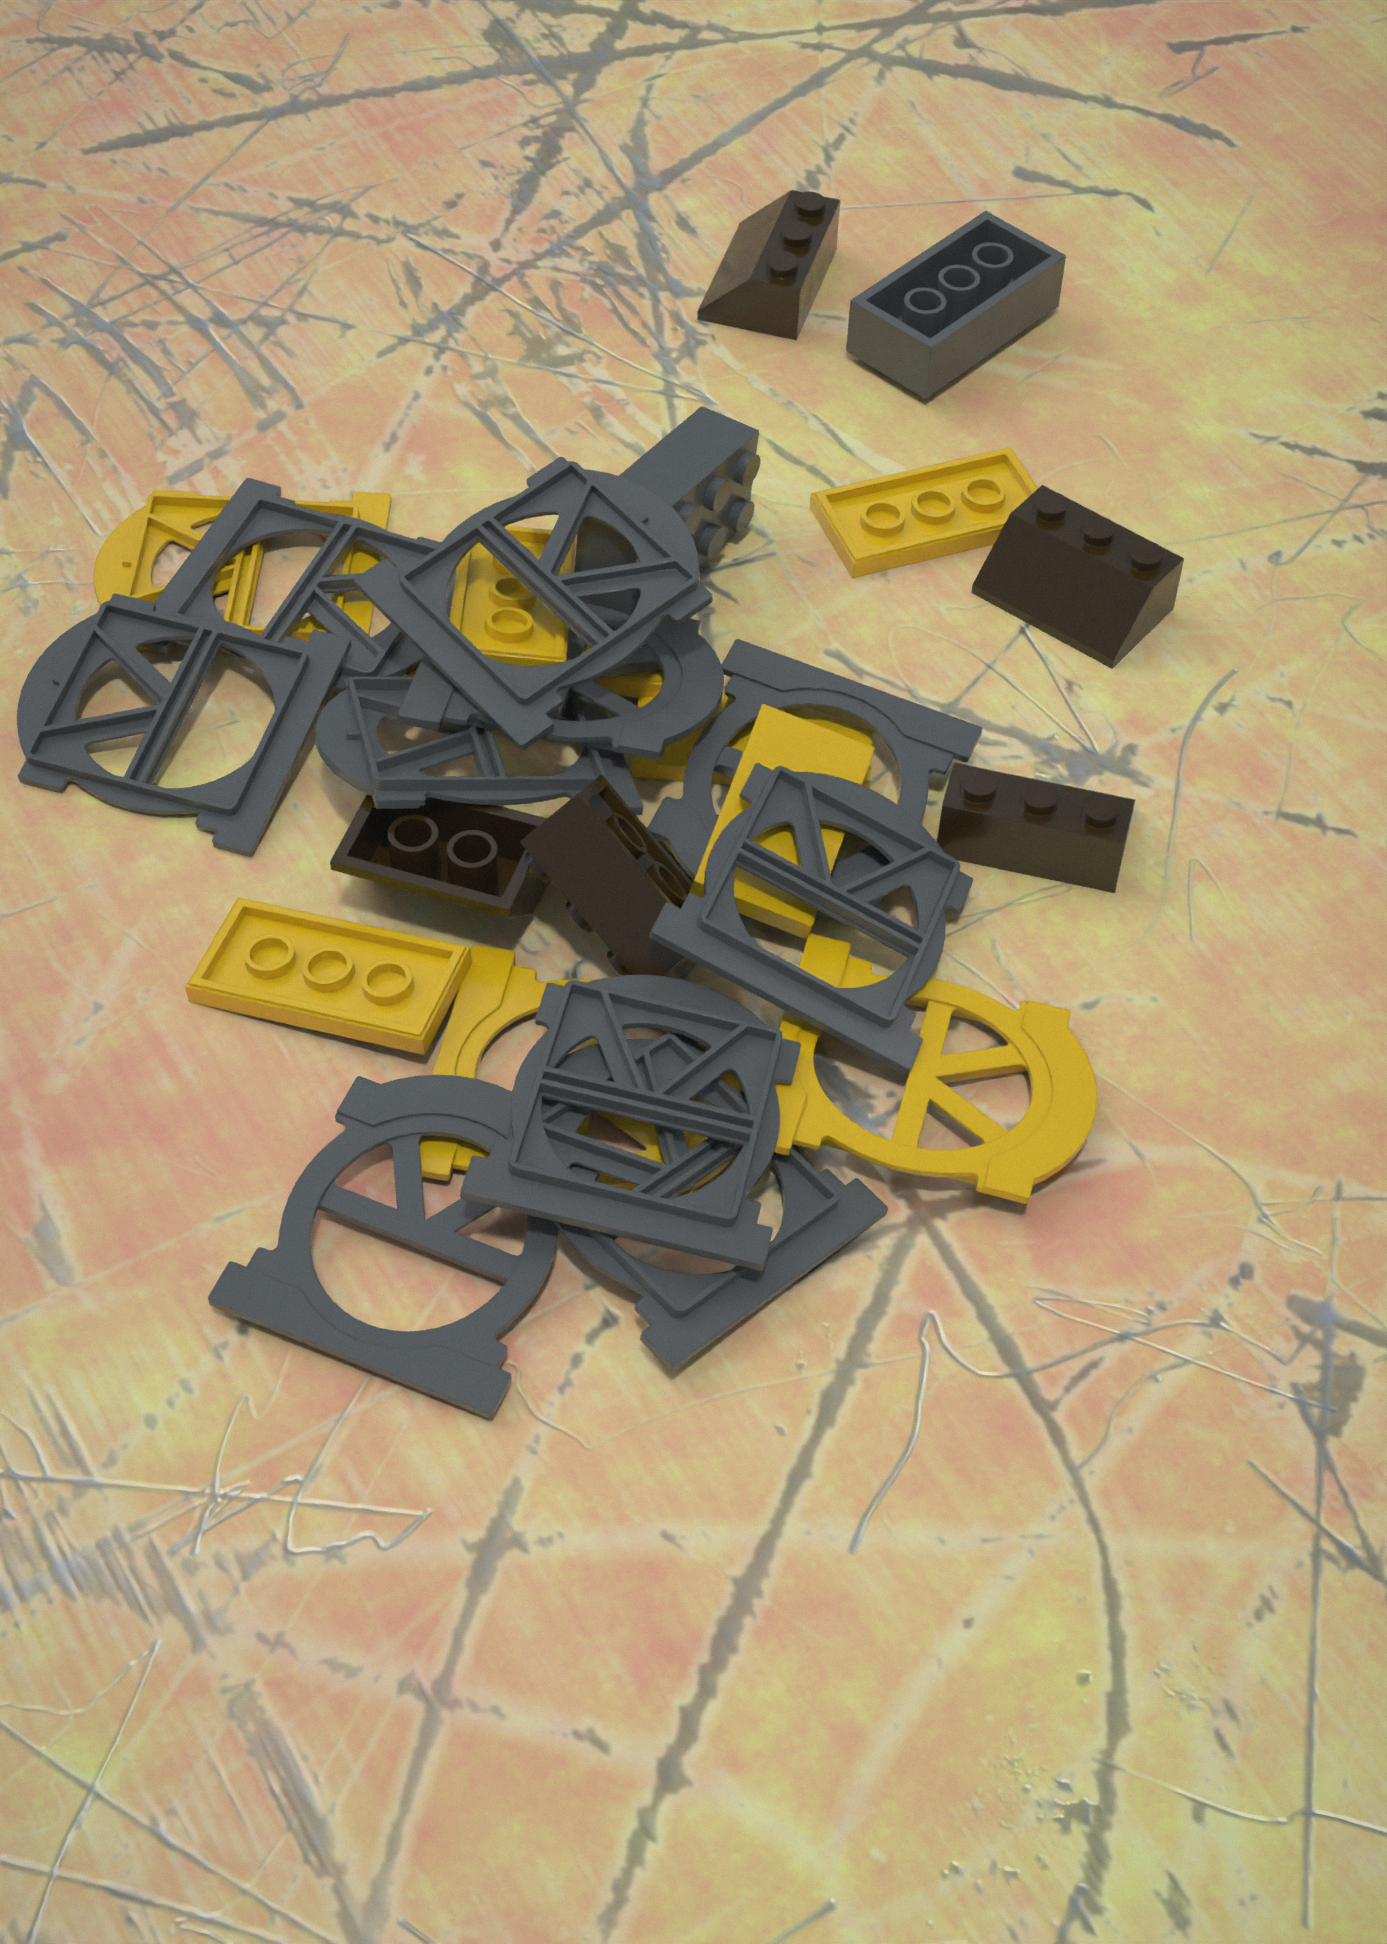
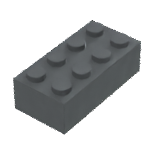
M984 211L850 300L846 352L927 399L1059 306L1066 255L988 211Z
M701 406L619 475L645 486L674 508L687 525L694 539L699 566L708 558L713 559L719 553L723 544L737 532H743L752 519L754 513V503L750 501L752 484L760 467V456L756 454L759 430ZM587 518L583 520L577 533L574 573L639 562L632 547L617 532L599 522ZM633 589L579 599L583 603L602 606L632 615L641 592Z

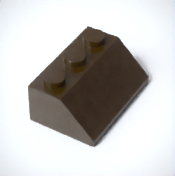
M790 190L741 221L697 311V320L797 341L836 253L841 200L824 197L816 192Z
M1041 485L1010 513L972 584L971 593L1113 669L1174 609L1184 558L1062 494Z
M954 763L942 804L937 843L944 853L958 861L1115 893L1136 799Z
M601 774L521 840L520 843L528 851L525 854V859L531 870L543 882L550 884L553 881L569 900L566 903V908L572 919L584 931L591 933L594 930L610 949L607 952V957L611 965L621 976H662L682 960L684 956L650 939L649 933L666 902L681 909L693 883Z
M367 794L330 861V866L333 871L506 918L533 914L547 883L538 878L527 864L525 854L528 851L520 841L547 818L498 805L467 804L436 798H426L425 805L419 806V808L377 809L374 806L372 796Z

